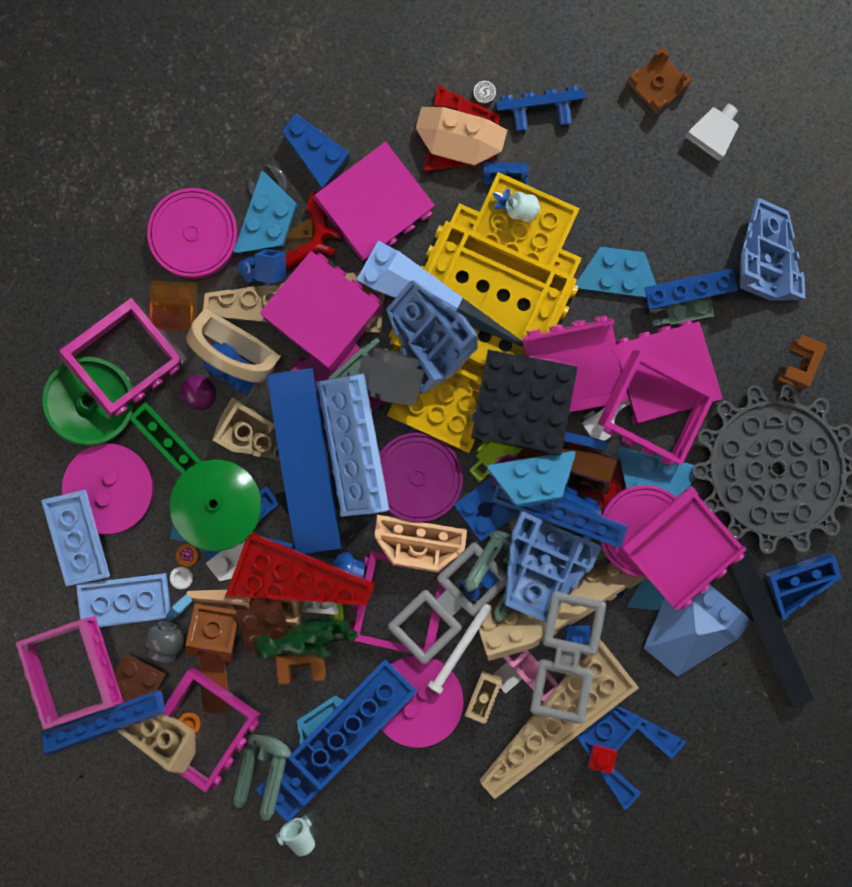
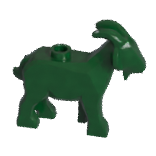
M310 619L297 624L279 639L273 640L268 635H261L255 637L253 644L256 656L269 663L274 662L277 654L280 653L291 654L297 657L316 656L319 659H324L331 653L330 651H325V647H320L321 645L342 640L352 642L358 635L357 631L348 630L349 621Z

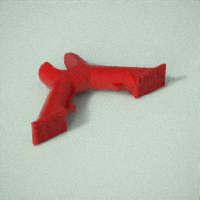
M314 190L305 208L310 212L308 220L313 222L315 234L310 242L303 246L298 244L294 251L288 250L286 255V272L302 262L310 251L314 254L317 252L327 255L335 254L336 250L325 246V241L328 237L342 239V234L339 230L328 227L323 210L313 199L314 195L317 194Z

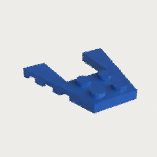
M618 705L576 736L589 756L592 744L613 748L618 751L636 729L641 731L670 759L686 743L685 740ZM614 768L612 774L599 771L622 807L627 810L641 793Z

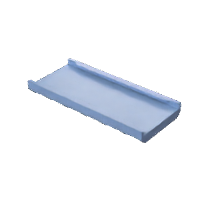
M364 374L316 382L340 515L370 514L389 510Z

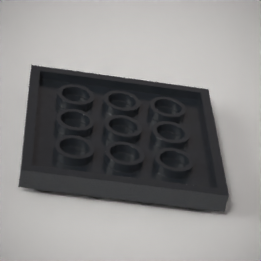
M488 349L471 439L561 456L578 366Z

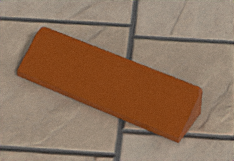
M198 651L199 671L228 691L225 662L220 661V654ZM201 685L204 714L230 711V704Z

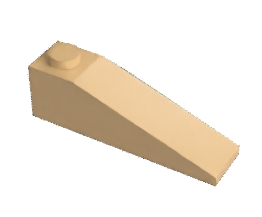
M232 397L220 417L212 440L232 452H241L280 461L274 422Z
M160 715L118 730L121 735L169 772L185 773L196 753L195 732L178 719Z

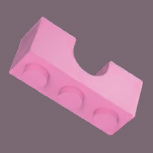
M528 650L504 656L503 658L534 691L539 662ZM548 672L546 673L541 699L543 702L558 685Z

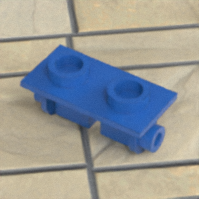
M484 162L483 185H492L498 172L528 185V163Z

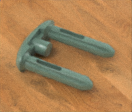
M493 531L489 534L490 541L465 581L466 590L472 591L478 587L501 547L506 551L501 561L505 566H509L512 536L503 531ZM505 594L495 609L494 618L497 621L505 619L512 609L504 605Z
M249 734L245 737L247 744L234 795V803L237 808H242L247 802L257 755L260 760L271 761L272 759L260 809L261 819L268 821L274 813L286 758L291 756V752L283 742L274 737Z

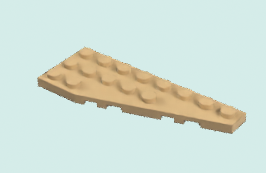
M612 563L594 567L588 573L586 572L578 581L579 584L576 588L572 589L568 594L603 602L606 600L611 601L616 598V594L626 588L631 589L647 579V577L628 574L615 567ZM505 593L496 595L488 603L491 606V611L479 628L488 661L532 649L539 645V641L544 638L546 622L512 608L508 616L502 621H497L494 618L495 609ZM562 603L558 608L554 635L557 634V630L567 624L569 626L596 609Z

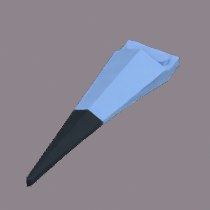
M378 240L356 281L378 293L396 298L411 280H416L465 317L471 327L524 347L523 341L401 252Z

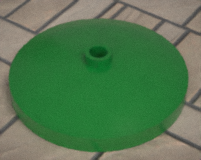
M95 357L76 358V361L112 404L132 390L125 374L114 364ZM65 363L50 375L44 387L42 397L43 412L51 429L62 439L79 446H98L116 438L128 425L129 417L132 415L134 402L127 406L128 409L125 413L120 414L118 417L115 415L110 419ZM85 402H90V403L92 404V406H91V407H88L87 405L84 406V403H85Z
M225 460L203 461L186 470L176 482L170 498V514L178 533L191 545L207 551H225L242 544L256 529L262 512L261 494L254 479L240 466ZM217 500V507L212 508L210 503Z

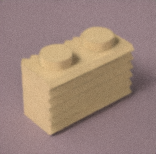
M482 670L465 716L482 723L487 722L494 701L501 688L502 677Z

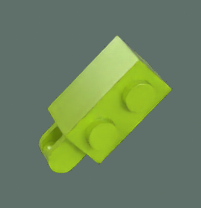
M485 441L477 449L479 454L476 455V458L479 462L469 472L480 483L489 474L488 470L484 474L478 468L481 464L488 469L487 465H493L500 457L506 455L516 456L523 448Z

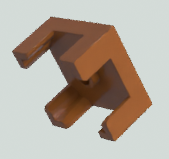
M663 46L640 70L636 69L630 74L627 81L656 115L682 93L692 81L687 72H684L682 75L668 60L670 54Z
M800 335L799 340L794 339L790 351L802 355L804 358L799 369L789 366L786 372H780L777 381L785 385L790 384L800 391L810 387L827 345L805 335Z
M195 603L185 645L186 655L198 657V651L220 654V661L231 663L236 630L238 631L239 622L236 616L237 610Z
M291 654L276 656L278 684H288L293 680L292 664H294L295 668L308 667V663H311L314 681L327 678L325 658L319 659L316 656L297 657Z

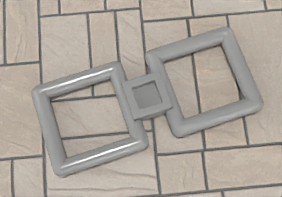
M475 542L471 543L461 555L438 575V582L446 589L443 594L435 599L429 591L423 590L388 624V629L422 664L428 663L461 631L460 623L453 617L461 607L471 616H476L482 606L486 603L488 604L507 585V574L494 560L489 569L498 577L499 581L474 605L448 579L473 554L478 558L480 557L483 549ZM426 601L451 628L424 653L399 626Z
M560 592L552 593L543 644L548 647L557 648L555 662L541 660L539 662L530 708L531 713L579 724L585 721L593 671L578 667L581 653L594 656L598 652L606 609L605 602ZM560 602L596 609L589 645L553 638ZM547 670L583 677L577 713L540 706Z

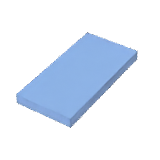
M86 489L41 500L65 586L109 577L110 573Z
M167 573L76 584L80 620L96 616L99 627L168 619L166 615L170 611L171 605Z

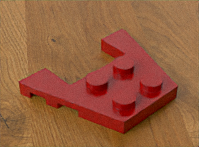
M437 85L434 107L457 110L488 119L499 125L500 115ZM427 150L424 172L470 164L433 155ZM494 156L481 163L493 161Z

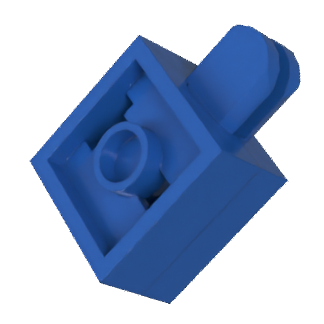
M491 478L454 504L455 509L479 542L517 515L514 509L492 501L496 486Z

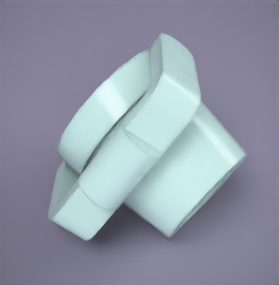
M307 815L290 820L276 834V838L281 846L285 843L297 856H305L315 847V841L309 829L312 823Z

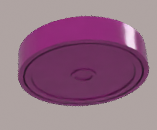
M408 433L390 441L379 453L389 510L385 512L388 515L410 522L430 523L445 515L454 506L462 490L463 472L456 453L446 442L426 433Z

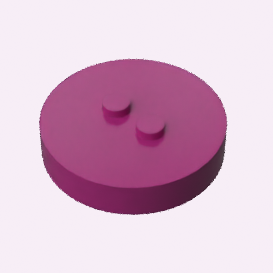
M186 188L167 195L156 205L148 222L147 238L152 254L168 272L185 279H203L221 271L232 259L238 240V226L231 209L219 196L204 189Z
M116 444L92 446L79 453L67 467L62 481V495L86 489L97 531L100 534H118L132 529L145 518L154 499V479L146 462L132 450Z
M632 486L615 494L604 506L602 516L629 525L623 541L625 543L676 497L656 486ZM599 541L604 555L615 567L634 576L646 577L621 548Z
M413 655L392 663L391 665L418 692L381 728L383 732L395 742L409 747H427L445 739L457 726L463 710V693L455 674L451 671L442 685L444 690L439 694L431 689L428 684L430 680L435 681L445 664L432 658L428 663L422 664Z

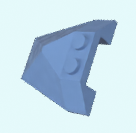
M761 198L755 199L741 254L740 288L770 301L805 300L804 273L799 272L797 259H800L799 253L794 252L792 239L795 236L789 211Z
M411 280L386 309L395 336L400 338L403 347L400 349L402 354L418 359L417 368L425 370L420 386L422 394L451 378L478 349L477 334L465 317L416 280Z
M521 511L512 531L504 605L546 622L552 593L568 594L572 589H575L579 584L578 581L586 572L588 573L593 568L602 546Z
M711 585L704 593L694 595L691 598L693 602L684 610L681 608L679 610L674 609L664 598L659 607L660 611L657 618L653 622L643 648L677 677L736 641L752 623L742 611Z

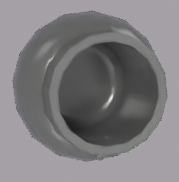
M161 621L158 625L149 629L145 638V645L148 649L147 656L160 662H174L176 660L177 654L181 652L184 645V636L176 628V624Z

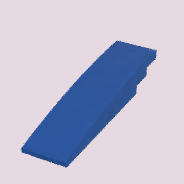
M313 368L267 375L295 550L305 554L341 549L324 422L320 411Z
M386 659L286 759L275 810L287 822L418 692ZM268 778L256 789L262 797H264Z

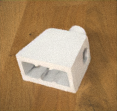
M727 104L722 112L713 107L690 129L686 138L720 161L725 155L739 126L732 120L738 110L731 104Z

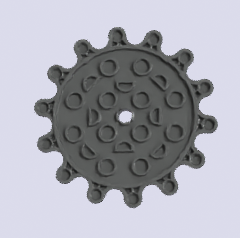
M786 384L781 388L780 395L775 400L766 398L761 387L752 385L747 389L748 403L744 408H736L728 401H722L718 404L717 413L722 418V428L717 431L702 429L698 433V441L709 449L710 458L706 462L697 463L693 467L692 472L695 478L707 480L712 484L713 492L703 502L713 513L722 510L729 514L731 521L727 529L736 540L740 539L744 533L752 531L758 535L759 548L765 554L775 551L776 544L780 538L790 539L794 548L798 552L803 553L808 551L811 546L809 534L813 529H821L829 536H835L839 533L840 524L834 517V511L838 506L852 508V491L846 485L847 477L852 474V457L847 456L843 451L844 443L852 437V428L848 424L833 427L826 422L825 417L829 410V403L824 398L816 399L810 406H802L797 399L796 387L790 384ZM774 463H779L782 466L783 472L781 475L775 474L771 470Z

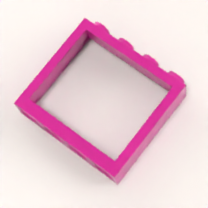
M132 298L59 350L60 359L110 419L115 415L118 417L120 414L125 413L128 409L127 406L132 402L136 404L146 396L144 393L150 388L152 390L157 389L163 383L162 379L166 376H174L181 369L182 363L181 357ZM133 314L170 361L112 404L76 361L74 356Z
M632 350L597 424L604 427L602 431L613 437L618 434L623 437L622 442L633 447L635 444L641 446L642 452L652 457L654 454L660 456V461L669 466H672L673 463L682 465L717 391L642 351ZM639 364L699 395L672 453L611 423Z
M371 551L370 556H365L364 568L367 569L365 579L372 581L376 560L390 562L386 554ZM444 567L443 569H441L439 572H436V573H440V574H441V573L446 569V567ZM439 582L435 599L446 591ZM366 605L354 606L353 612L357 613L355 622L351 621L349 630L357 631L358 637L353 641L411 653L403 644L360 635ZM432 610L424 649L420 648L424 653L435 643L440 616L434 610Z
M96 616L83 618L16 642L19 652L18 657L22 661L24 676L29 683L31 698L35 702L38 719L41 721L43 730L124 703ZM80 629L103 702L58 717L35 644Z
M192 668L186 672L164 706V716L173 718L197 681L248 717L209 779L190 765L185 773H179L206 793L212 788L215 790L223 779L220 776L224 769L226 771L229 770L235 761L232 757L236 751L240 752L247 743L245 737L258 726L259 721L257 719L260 713L196 668Z

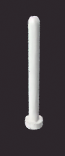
M486 603L482 606L435 681L430 680L428 686L437 693L441 694L444 690L442 685L491 611L490 605Z

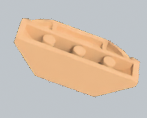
M421 107L416 125L418 134L431 154L474 166L501 153L507 134L505 128L488 119L444 107Z
M377 515L374 538L392 565L439 572L464 552L467 530Z

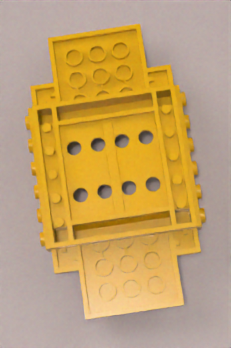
M498 172L480 212L459 203L451 222L446 221L444 226L439 225L434 236L437 238L435 246L430 245L425 256L428 258L425 267L421 265V268L523 341L522 336L527 335L526 331L540 329V332L549 331L550 326L557 325L560 318L564 319L569 310L566 303L569 298L574 299L578 290V286H575L577 279L573 277L582 258L563 250L562 247L580 208ZM509 188L510 196L515 192L534 195L538 199L540 212L537 213L538 216L531 222L512 219L504 211L503 207L499 210H494V206L498 201L493 197V193L496 192L503 195V191ZM459 271L468 273L469 279L466 283L457 282L456 274ZM478 281H487L489 283V290L484 293L479 292L476 288ZM501 289L507 290L510 294V298L506 302H501L497 299V292ZM525 298L529 300L530 308L527 311H521L517 307V302L520 299ZM473 327L472 329L477 334L478 349L451 378L422 394L419 390L415 406L392 403L387 417L433 436L467 453L470 452L475 439H471L474 424L471 418L477 408L488 349L503 352L499 348V342L503 339L491 335V340L483 343L478 338L481 330ZM392 328L388 337L391 339L392 351L402 354L400 349L403 347L400 338L395 336ZM512 343L510 351L504 352L525 356L524 347Z

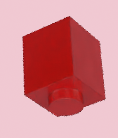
M592 744L587 766L590 769L612 774L617 751L613 748Z

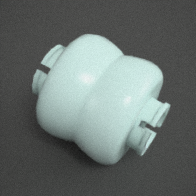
M515 192L506 201V209L512 219L531 222L538 216L537 213L540 212L538 199L531 194Z

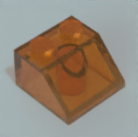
M151 280L150 319L152 324L157 329L189 331L192 323L197 318L199 286L196 283Z

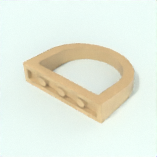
M206 308L194 320L186 335L188 345L205 361L227 374L251 382L265 381L267 375L274 371L283 354ZM203 334L221 344L222 342L227 343L235 348L234 350L239 355L257 365L244 364L226 357L214 349L205 340Z

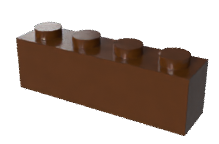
M563 444L562 453L575 451V459L566 486L576 485L579 490L608 494L617 460L606 455H597L585 449H577ZM524 449L521 460L553 454Z

